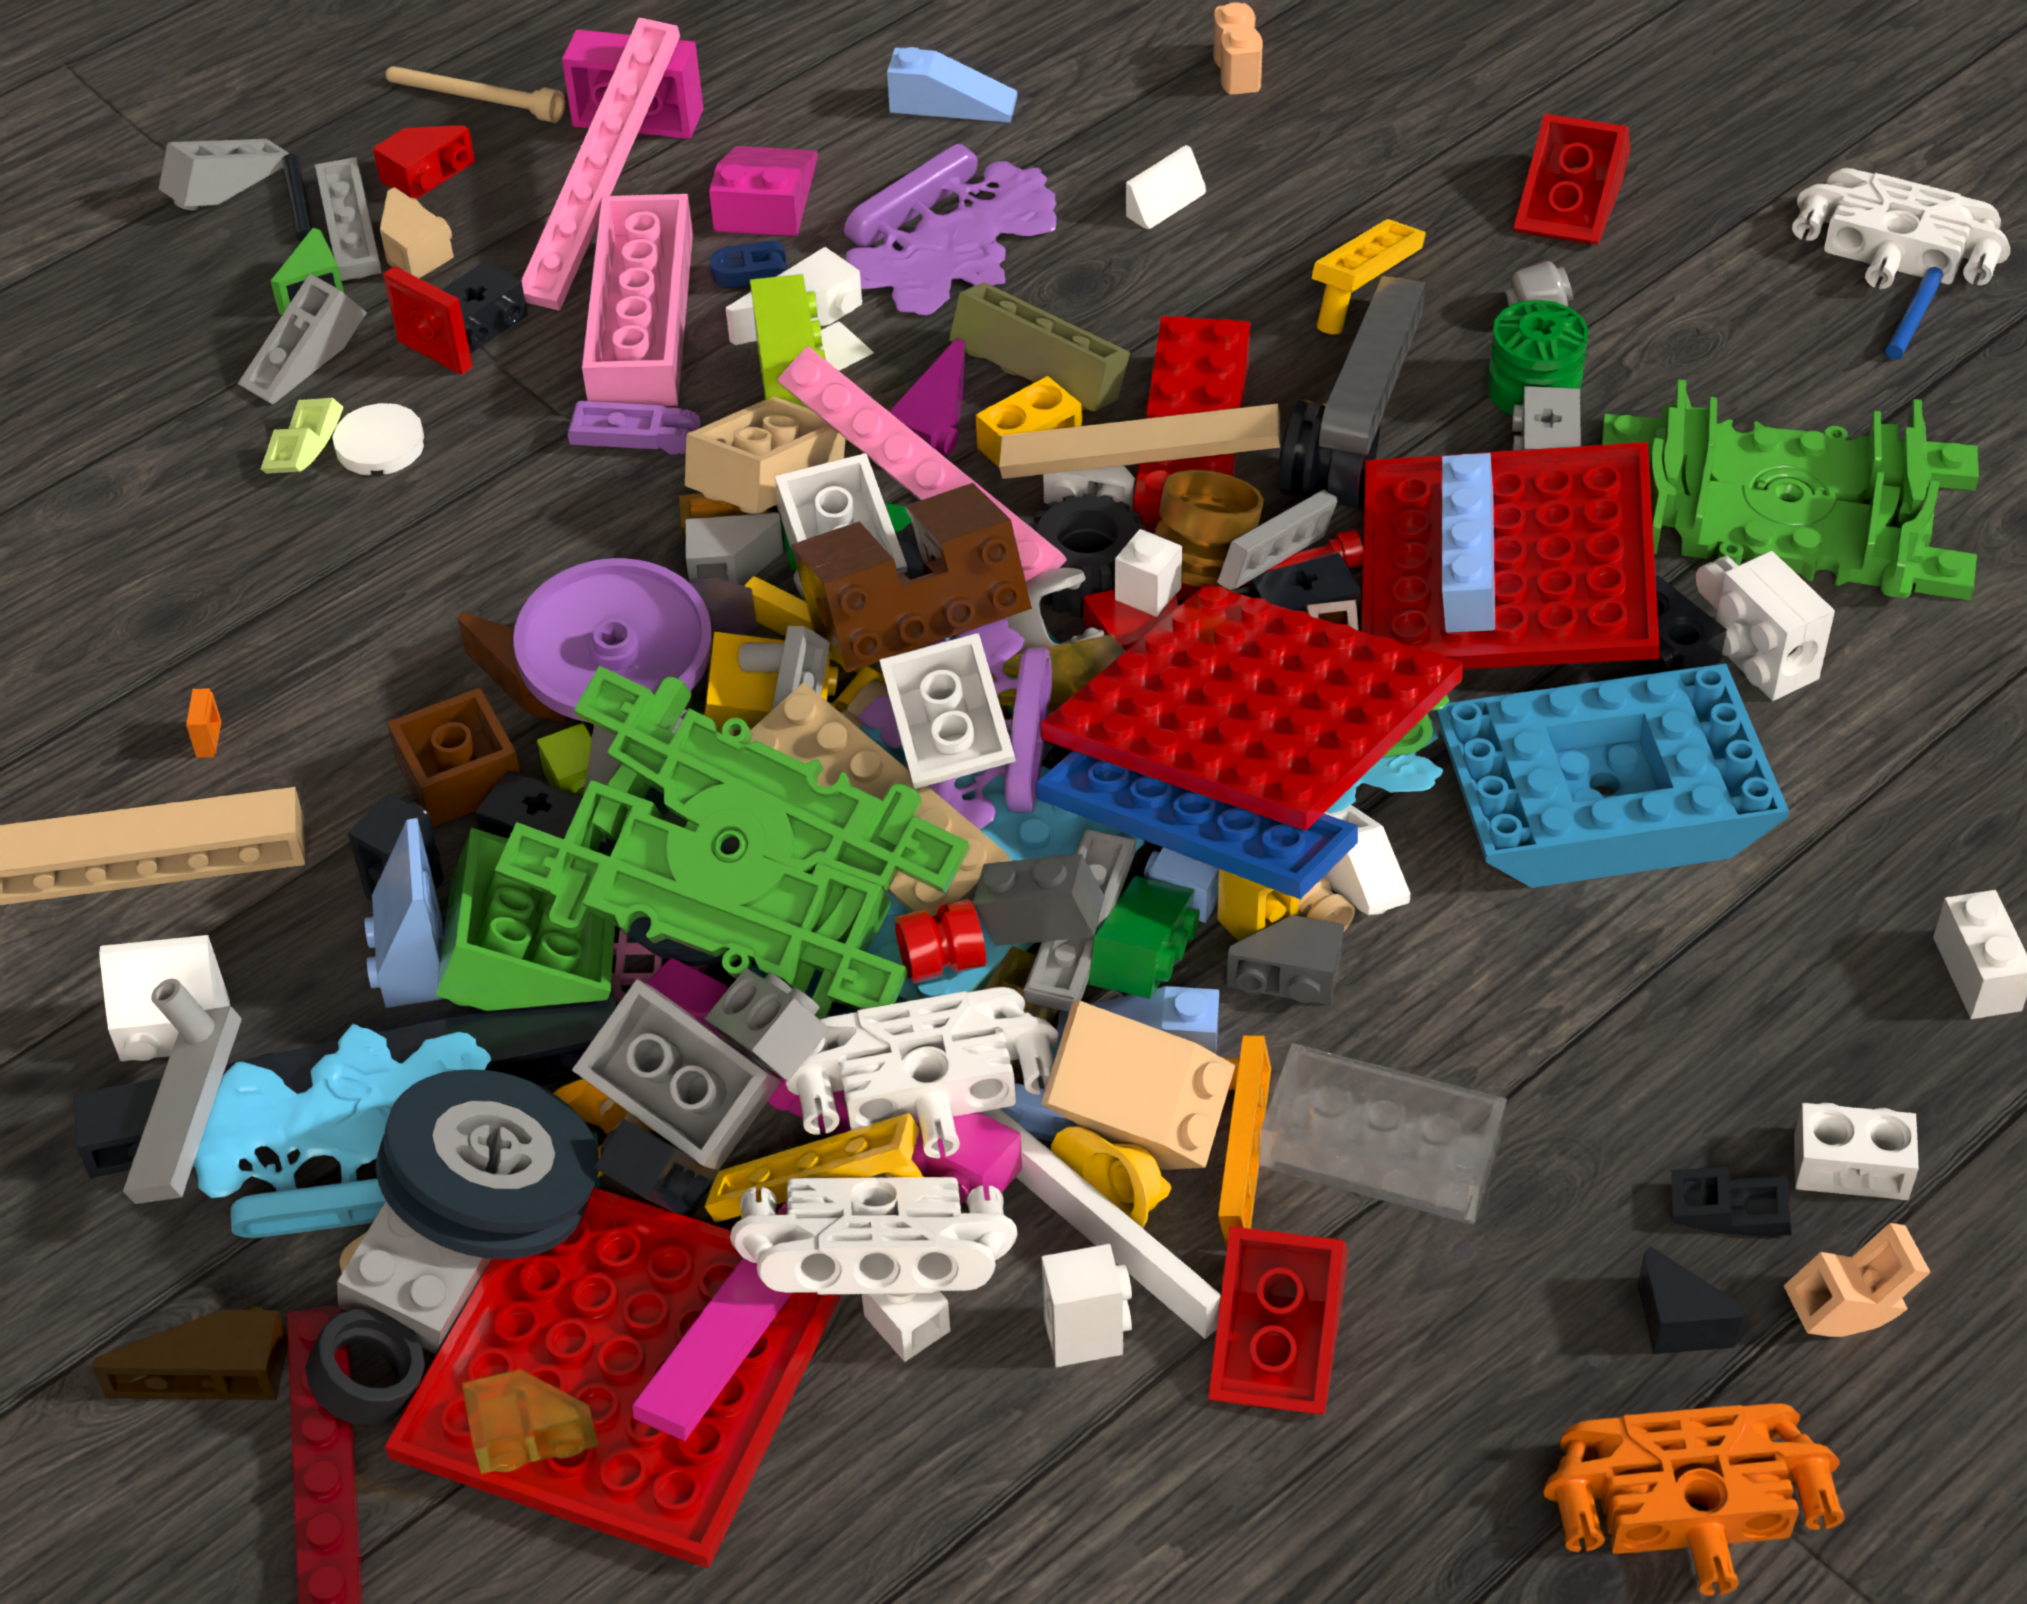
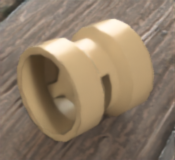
M1325 877L1301 900L1299 899L1298 916L1344 924V931L1351 924L1355 915L1354 906L1343 895L1334 894L1332 892V885Z

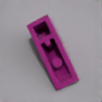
M956 338L889 411L943 456L953 452L959 438L958 430L966 380L965 341Z

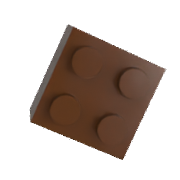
M480 687L387 722L397 764L418 804L429 814L432 821L431 828L476 811L507 770L521 775L516 751Z

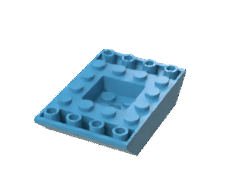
M1726 663L1451 702L1442 709L1434 711L1486 863L1531 888L1731 859L1786 820L1789 815V809ZM1605 786L1613 789L1616 793L1601 795V793L1592 788Z

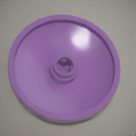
M627 558L589 561L568 568L551 577L537 588L523 605L517 617L513 636L517 667L522 680L530 692L550 709L564 716L584 722L588 721L579 718L574 709L599 665L650 689L654 695L662 681L667 677H675L683 681L691 692L704 675L712 653V632L709 613L703 599L693 586L684 578L665 567L651 562Z

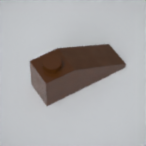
M462 612L457 619L464 651L524 711L532 713L539 718H548L568 724L571 719L570 717L564 716L540 702L522 680L514 651V628Z

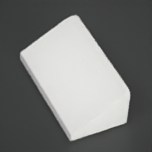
M1185 145L1126 182V217L1145 229H1151L1206 193L1205 183L1189 146Z

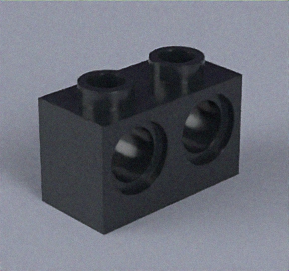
M1659 575L1655 576L1660 659L1645 660L1648 662L1651 670L1654 673L1711 666L1720 662L1727 629Z
M624 1118L618 1128L611 1131L604 1140L601 1147V1157L595 1165L596 1169L646 1200L689 1218H692L718 1174L717 1170L702 1166L671 1142Z

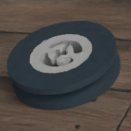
M476 1069L453 1070L438 1073L418 1081L405 1090L396 1100L390 1111L385 1133L377 1153L376 1175L382 1194L396 1215L426 1239L452 1251L470 1256L489 1259H516L546 1252L561 1244L576 1230L584 1216L589 1197L597 1179L599 1170L595 1168V1165L599 1160V1154L593 1135L582 1118L566 1102L547 1089L520 1077L501 1072Z

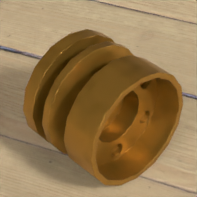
M1187 470L1176 472L1167 477L1159 509L1162 520L1158 522L1154 535L1182 546L1181 583L1201 588L1205 584L1222 586L1217 581L1231 542L1258 527L1264 499L1256 488L1236 477L1214 471Z

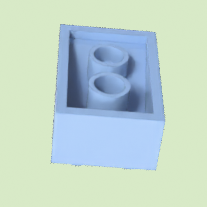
M408 819L372 894L373 916L364 919L368 947L375 948L376 956L367 958L369 982L372 989H381L386 1008L445 999L435 996L444 937L443 918L418 819Z

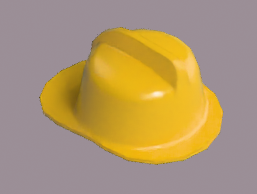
M1068 1126L1056 1134L1051 1144L1052 1153L1141 1228H1144L1148 1220V1212L1154 1209L1158 1202L1166 1198L1171 1191V1185L1161 1176L1154 1157L1146 1148L1134 1143L1111 1144L1095 1132L1082 1126Z

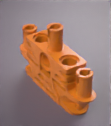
M1786 1404L1734 1405L1624 1415L1618 1418L1596 1419L1576 1423L1567 1428L1561 1436L1560 1447L1566 1452V1455L1562 1457L1557 1472L1547 1480L1543 1491L1544 1496L1548 1500L1558 1502L1565 1533L1564 1540L1568 1550L1580 1552L1579 1538L1582 1537L1584 1538L1586 1552L1597 1549L1604 1543V1535L1600 1529L1594 1500L1601 1499L1603 1513L1607 1515V1530L1612 1535L1610 1543L1614 1554L1690 1547L1699 1580V1591L1707 1596H1714L1712 1585L1714 1582H1717L1719 1596L1732 1592L1739 1585L1727 1544L1786 1539L1792 1535L1799 1509L1796 1500L1792 1499L1793 1487L1791 1482H1796L1805 1515L1804 1521L1809 1529H1820L1818 1520L1820 1516H1822L1825 1530L1838 1526L1844 1520V1513L1840 1508L1831 1473L1840 1465L1839 1458L1828 1447L1815 1444L1808 1435L1802 1434L1796 1426L1800 1421V1415L1792 1406ZM1781 1437H1782L1783 1440L1785 1441V1442H1772V1441H1775V1440H1777V1439H1779V1438H1781ZM1583 1459H1592V1461L1583 1462ZM1689 1504H1701L1710 1511H1698Z

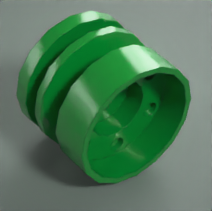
M1530 300L1518 302L1504 309L1495 319L1487 382V392L1492 403L1504 413L1513 416L1514 404L1522 405L1524 386L1580 389L1581 393L1589 329L1583 317L1572 308L1554 301Z

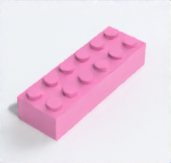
M688 194L602 196L582 363L587 401L665 405V407L678 406L693 239Z

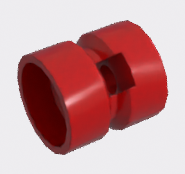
M970 899L939 905L938 911L934 916H931L924 909L895 916L894 926L902 964L908 970L907 978L911 984L941 978L946 967H950L956 974L985 967L986 951L977 913Z

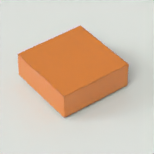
M210 688L192 690L186 727L196 758H214V754L217 751L222 721Z

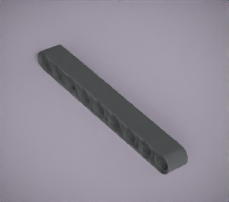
M1382 276L1325 407L1320 430L1319 447L1368 455L1420 322L1426 295V282Z

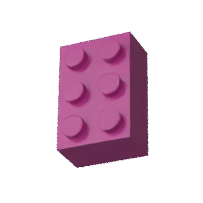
M576 29L562 58L573 127L590 128L631 35ZM678 41L638 134L691 139L703 112L695 42Z

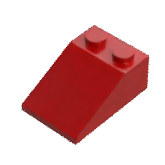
M1544 113L1514 224V232L1599 245L1621 189L1631 151L1628 126Z
M1230 1226L1209 1401L1325 1416L1342 1310L1349 1251L1345 1240Z

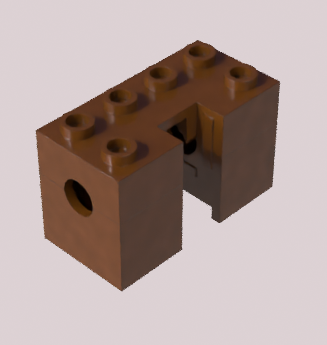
M974 483L905 506L907 515L912 520L925 572L924 576L909 580L902 571L897 572L892 556L860 521L791 544L814 632L831 642L829 651L847 673L880 662L881 659L903 654L1032 609L1011 519Z

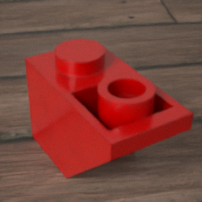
M464 125L404 128L373 147L380 182L391 189L395 187L409 198L418 199L475 162L469 128Z

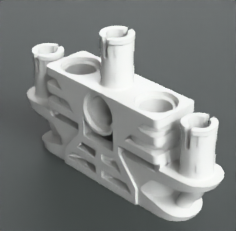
M1843 168L1833 172L1828 177L1827 184L1812 185L1803 190L1797 198L1800 213L1792 225L1794 234L1799 239H1802L1806 229H1810L1806 241H1811L1818 237L1823 222L1829 223L1824 248L1825 252L1871 264L1865 273V278L1872 287H1875L1879 277L1882 276L1883 279L1879 289H1885L1892 285L1896 271L1923 278L1930 267H1937L1942 270L1944 276L1941 283L1951 284L1963 258L1969 259L1963 270L1965 279L1973 284L1977 273H1981L1977 285H1985L1990 282L1996 264L2004 262L2010 255V244L2006 236L1999 230L2001 219L1997 210L1988 203L1963 197L1958 193L1879 173L1871 174L1856 169Z
M1007 987L968 993L964 991L857 1010L855 1013L827 1017L820 1020L830 1029L792 1078L786 1081V1086L789 1091L799 1095L803 1113V1126L811 1134H820L818 1115L823 1116L826 1133L831 1132L839 1125L840 1119L836 1111L833 1092L843 1090L851 1130L910 1113L915 1123L920 1124L925 1154L932 1158H940L937 1141L941 1138L945 1156L948 1157L954 1154L960 1146L953 1117L1010 1107L1016 1104L1014 1073L1010 1060H1020L1026 1091L1031 1094L1040 1095L1037 1080L1039 1075L1042 1076L1044 1088L1046 1089L1054 1063L1051 1049L1058 1041V1032L1046 1020L1032 1017L1029 1013H1024L1025 1001L1023 997L1014 989Z
M881 1173L867 1178L789 1179L787 1182V1215H776L777 1200L771 1190L761 1187V1202H756V1187L750 1188L741 1196V1220L732 1228L730 1239L734 1248L743 1258L750 1262L758 1263V1276L767 1287L775 1291L818 1292V1294L934 1293V1291H966L981 1287L993 1275L996 1266L995 1260L1010 1250L1016 1241L1018 1233L1013 1221L1004 1216L1003 1195L994 1186H989L988 1188L989 1201L984 1199L983 1186L974 1188L967 1197V1206L970 1213H961L958 1181L956 1178H884Z

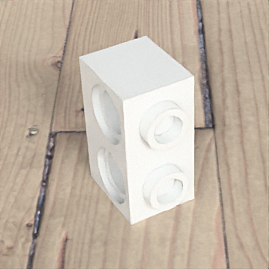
M1802 1103L1794 1133L1795 1189L1909 1200L1919 1169L1916 1114L1895 1112L1886 1108L1863 1109L1842 1107L1832 1103Z

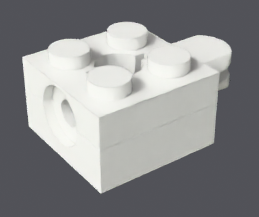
M1773 551L1740 566L1728 555H1725L1713 563L1710 562L1698 568L1696 573L1698 591L1717 610L1716 621L1727 629L1722 655L1728 656L1745 673L1752 685L1759 687L1774 701L1820 678L1835 610Z

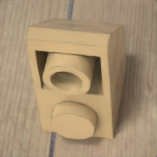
M395 187L387 192L380 226L387 263L392 267L396 266L421 278L454 258L450 241L452 238L451 229L442 217H436L423 208L415 198H409Z

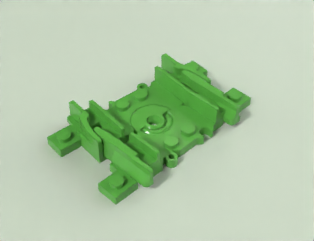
M1680 379L1677 382L1674 404H1666L1662 407L1661 419L1604 414L1602 445L1648 442L1654 554H1657L1662 526L1674 527L1682 537V555L1707 559L1713 555H1718L1719 559L1728 555L1740 566L1742 559L1748 562L1773 551L1795 573L1802 574L1808 581H1813L1816 571L1829 570L1836 575L1835 585L1837 586L1846 582L1880 586L1881 592L1887 596L1907 598L1911 594L1913 583H1915L1914 592L1971 600L1974 589L1977 554L1929 547L1932 535L1934 509L1939 488L1976 490L1979 479L1978 446L1926 441V426L1922 416V400L1913 399L1903 441H1899L1898 425L1881 423V411H1873L1868 436H1857L1852 440H1847L1848 432L1839 426L1828 427L1825 430V434L1818 431L1764 427L1755 421L1752 432L1739 433L1732 428L1733 420L1731 419L1721 424L1717 423V397H1710L1708 409L1691 407L1686 391V380ZM1864 500H1870L1869 505L1861 503ZM1892 521H1897L1895 527H1889Z
M599 665L576 705L574 712L579 718L616 735L607 753L621 767L611 778L608 785L590 780L564 839L516 822L495 871L502 877L555 896L556 899L549 912V919L555 925L560 926L569 936L576 939L580 938L590 914L607 919L611 924L620 927L625 933L630 931L634 920L639 917H649L651 919V927L646 937L652 943H657L667 938L715 957L724 954L722 959L723 967L730 976L736 979L745 968L752 971V961H755L763 975L766 976L771 972L791 988L796 987L805 994L814 971L818 970L822 976L812 1000L820 1007L814 1014L819 1020L828 1017L833 1002L856 1010L895 1004L908 970L903 965L866 952L879 932L891 906V901L885 892L889 890L899 871L946 894L971 848L968 841L916 817L915 814L921 805L922 798L918 791L904 784L893 785L883 802L851 786L845 772L840 773L839 780L832 786H820L818 784V777L824 768L818 759L803 763L759 741L750 743L752 732L741 718L736 717L727 720L723 724L721 734L713 719L689 708L676 733H673L672 731L691 698V692L683 681L675 677H667L662 681L654 695L650 689ZM736 731H741L738 736H733ZM650 787L664 794V804L666 807L687 821L684 828L667 822L654 803L644 799ZM603 835L612 842L616 841L610 857L599 853ZM730 837L737 838L740 841L739 849L730 855L722 853L721 845L723 841ZM742 960L738 967H733L735 961Z

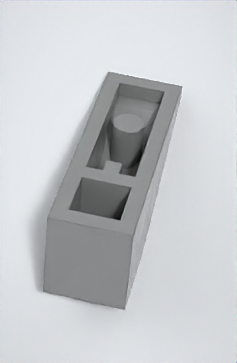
M268 139L168 142L158 189L174 199V204L183 209L197 210L199 206L218 205L282 169V158L290 153Z
M309 274L238 382V385L270 404H275L342 351L367 312L341 290Z

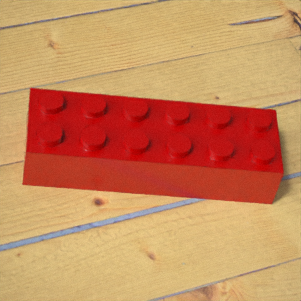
M1161 316L1146 419L1244 408L1249 366L1250 322L1233 321L1230 319L1217 320L1188 318L1184 316ZM1238 453L1140 463L1133 511H1137L1141 516V523L1145 524L1146 531L1154 534L1158 522L1162 520L1159 509L1167 477L1176 472L1187 470L1214 471L1235 477Z

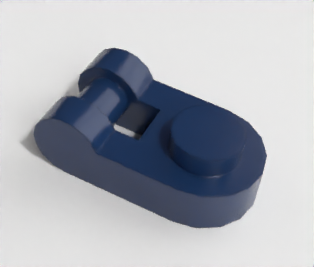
M778 241L723 247L715 251L710 256L709 261L713 281L727 288L750 285V280L776 277L789 269L785 263L786 253L784 245Z

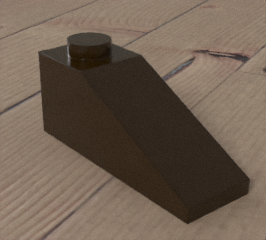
M257 1306L245 1307L242 1310H218L98 1356L94 1360L93 1370L106 1398L277 1400L288 1348V1337L278 1310H268Z

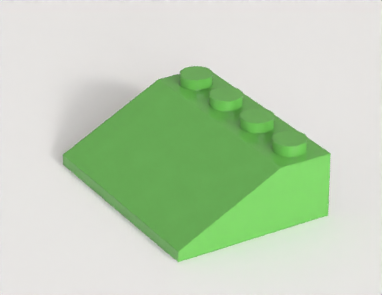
M471 828L452 874L435 996L448 999L460 1006H472L486 1011L607 1000L611 992L615 925L611 924L607 919L590 914L580 938L576 939L569 936L560 926L555 925L549 919V912L556 899L555 896L502 877L495 871L508 839Z

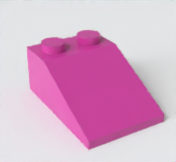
M735 146L717 164L709 190L714 231L798 236L818 158L817 150Z

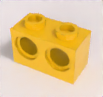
M1046 376L976 414L977 449L999 467L1002 435L1082 426L1081 403L1049 376Z

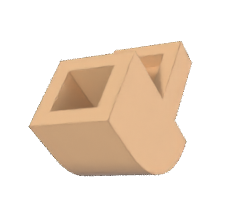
M1889 1223L1853 1257L1820 1252L1784 1285V1288L1807 1333L1830 1337H1844L1878 1328L1897 1318L1908 1309L1902 1298L1931 1272L1906 1226Z

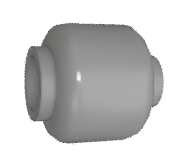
M1542 261L1515 271L1511 278L1512 289L1505 291L1509 307L1518 302L1530 300L1554 301L1568 307V302L1574 300L1564 267L1556 268L1550 261Z

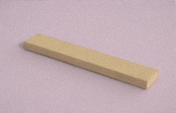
M1278 404L1002 435L999 468L1002 479L1280 448Z

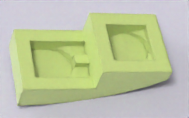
M334 398L298 400L289 429L273 431L261 470L266 474L301 472L327 444L339 421L343 406Z

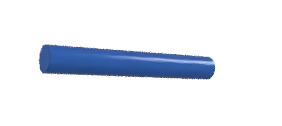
M1937 267L1927 269L1885 350L1889 358L1894 360L1902 358L1943 279L1944 274L1941 269Z

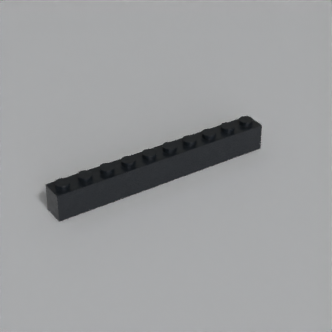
M611 985L610 995L607 1000L491 1011L478 1010L471 1014L437 1021H424L418 1025L383 1032L376 1031L375 1033L386 1038V1045L390 1050L391 1058L400 1064L416 1052L426 1039H433L456 1032L468 1033L476 1039V1045L485 1049L491 1057V1061L487 1064L485 1070L513 1075L541 1085L580 1077L572 1069L614 1012L616 1003ZM339 1041L317 1043L310 1047L276 1054H263L256 1058L237 1062H246L272 1070L283 1080L284 1085L296 1094L306 1092L313 1086L310 1071L325 1055L335 1054L339 1050ZM236 1062L227 1063L226 1068H225V1071H224V1074H225ZM163 1075L155 1076L149 1080L114 1087H102L95 1091L74 1095L77 1149L90 1178L131 1169Z

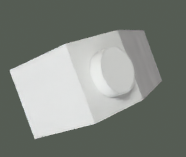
M826 247L776 276L804 275L806 292L815 291L818 318H811V321L819 320L820 327L830 325L862 305L860 270ZM750 292L726 307L729 340L734 345L757 341L752 294Z

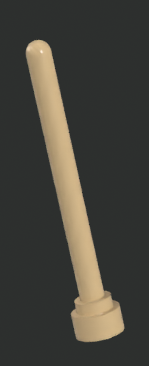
M395 66L389 67L385 73L387 80L392 83L528 109L531 114L536 115V118L541 121L557 123L564 112V94L556 89L544 87L540 91L535 90L533 93Z

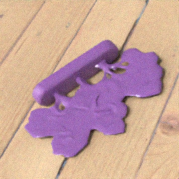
M962 144L951 146L853 210L845 223L844 235L860 248L847 251L845 261L860 270L861 289L892 286L894 288L892 298L896 303V309L902 312H915L918 315L934 313L950 299L949 290L952 279H963L974 286L984 282L991 286L1005 284V272L1000 267V263L1005 260V247L995 241L996 236L1000 233L1032 236L1052 232L1056 229V215L1053 212L1056 206L1055 194L1044 186L1047 177L1042 174L1039 168L1022 170L1008 161H995L988 165L984 171V182L967 184L977 169V156ZM995 182L999 187L989 188L986 184ZM979 190L994 193L996 196L991 200H980L968 193L971 191L977 194L980 192ZM952 193L959 195L958 207L949 214L939 215L929 209ZM965 199L973 202L971 207L965 206ZM923 215L915 231L907 233L897 230L916 216ZM884 238V244L875 248L869 247ZM894 241L903 246L901 251L893 248L892 244Z
M1006 618L960 633L955 639L979 633L990 673L995 676L993 684L996 694L1008 689H1017L1013 720H1004L1007 730H1011L1010 742L1016 762L983 770V775H975L974 781L978 782L961 789H956L954 786L958 778L928 785L930 789L978 829H982L994 819L996 810L990 799L984 797L981 791L989 781L998 775L1005 777V800L1007 808L1011 812L1034 813L1037 805L1036 782L1040 780L1044 740L1041 737V722L1048 717L1052 686L1051 657L1048 648H1028L1024 650L1021 656L1018 679H1011L1002 671L1005 661L1022 649L1025 641L1017 631L1008 628L1009 621ZM943 639V640L937 641V642H935V643H932V644H929V645H926V646L917 648V649H915V650H918V649H921V648H925V647H929V646L936 645V644H940V643L947 642V641H946V639ZM889 695L878 696L856 718L871 729H879L881 731L880 738L889 747L903 748ZM905 762L903 766L909 770L908 764ZM969 791H976L974 799L969 801L963 800L962 796Z

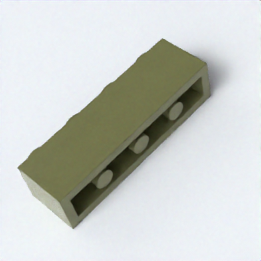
M985 282L959 293L949 341L954 342L956 338L965 341V352L978 358H986L1000 365L1002 371L1011 375L1022 376L1033 382L1049 376L1080 402L1084 411L1095 412L1118 400L1130 355L1129 351Z

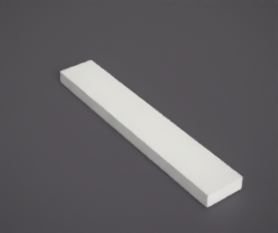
M999 1108L980 1112L1021 1133L1022 1170L1016 1176L1017 1179L1096 1246L1110 1244L1114 1261L1118 1265L1125 1264L1128 1273L1203 1338L1206 1339L1217 1329L1220 1309L1219 1292Z

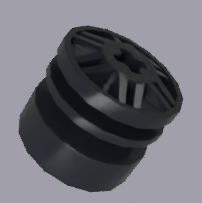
M1299 399L1292 413L1291 420L1287 424L1281 444L1279 458L1281 467L1280 491L1282 494L1294 496L1302 483L1303 496L1308 499L1317 494L1322 481H1327V492L1337 497L1336 505L1360 509L1365 501L1366 460H1376L1381 422L1368 455L1319 447V437L1327 402L1320 405L1316 414L1315 402L1312 399Z

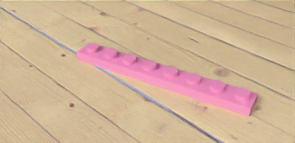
M638 18L521 280L525 303L558 311L561 310L599 223L602 196H611L679 41L680 33L678 26Z
M809 346L799 354L777 379L788 392L863 454L866 453L869 459L919 500L974 483L1011 519L1026 582L1047 570L1060 568L1067 560L1062 552Z

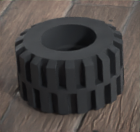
M1083 494V497L1077 498L1073 495L1063 497V501L1060 503L1053 501L1046 505V511H1039L1034 516V523L1029 526L1065 556L1067 560L1060 568L1082 570L1086 579L1075 590L1065 588L1059 592L1055 591L1044 595L1040 601L1044 605L1053 604V610L1061 614L1069 611L1071 616L1082 618L1084 614V596L1115 589V558L1139 529L1146 531L1145 524L1141 523V516L1137 511H1130V505L1123 501L1113 502V497L1103 495L1101 498L1093 497V494Z

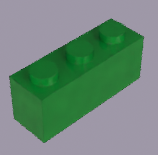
M1134 876L1094 937L1088 985L1151 999L1160 982L1169 981L1174 961H1181L1184 955L1187 939L1193 940L1196 935L1200 910L1192 908L1195 889Z

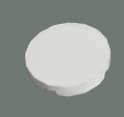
M378 403L363 406L347 414L337 424L332 436L338 461L346 469L360 475H372L371 470H383L384 474L395 473L411 465L421 455L424 447V433L420 418L411 409L398 404Z

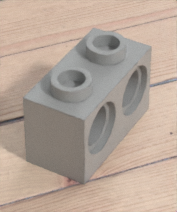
M747 968L743 970L704 1018L737 1048L786 1081L792 1078L830 1030L814 1015L820 1007L798 988H791L771 972L763 979Z

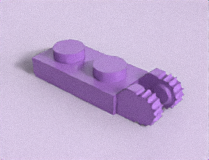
M578 401L576 402L568 429V438L570 445L659 449L660 447L668 454L677 455L681 453L683 455L686 453V434L699 429L701 419L692 410L665 408V405Z

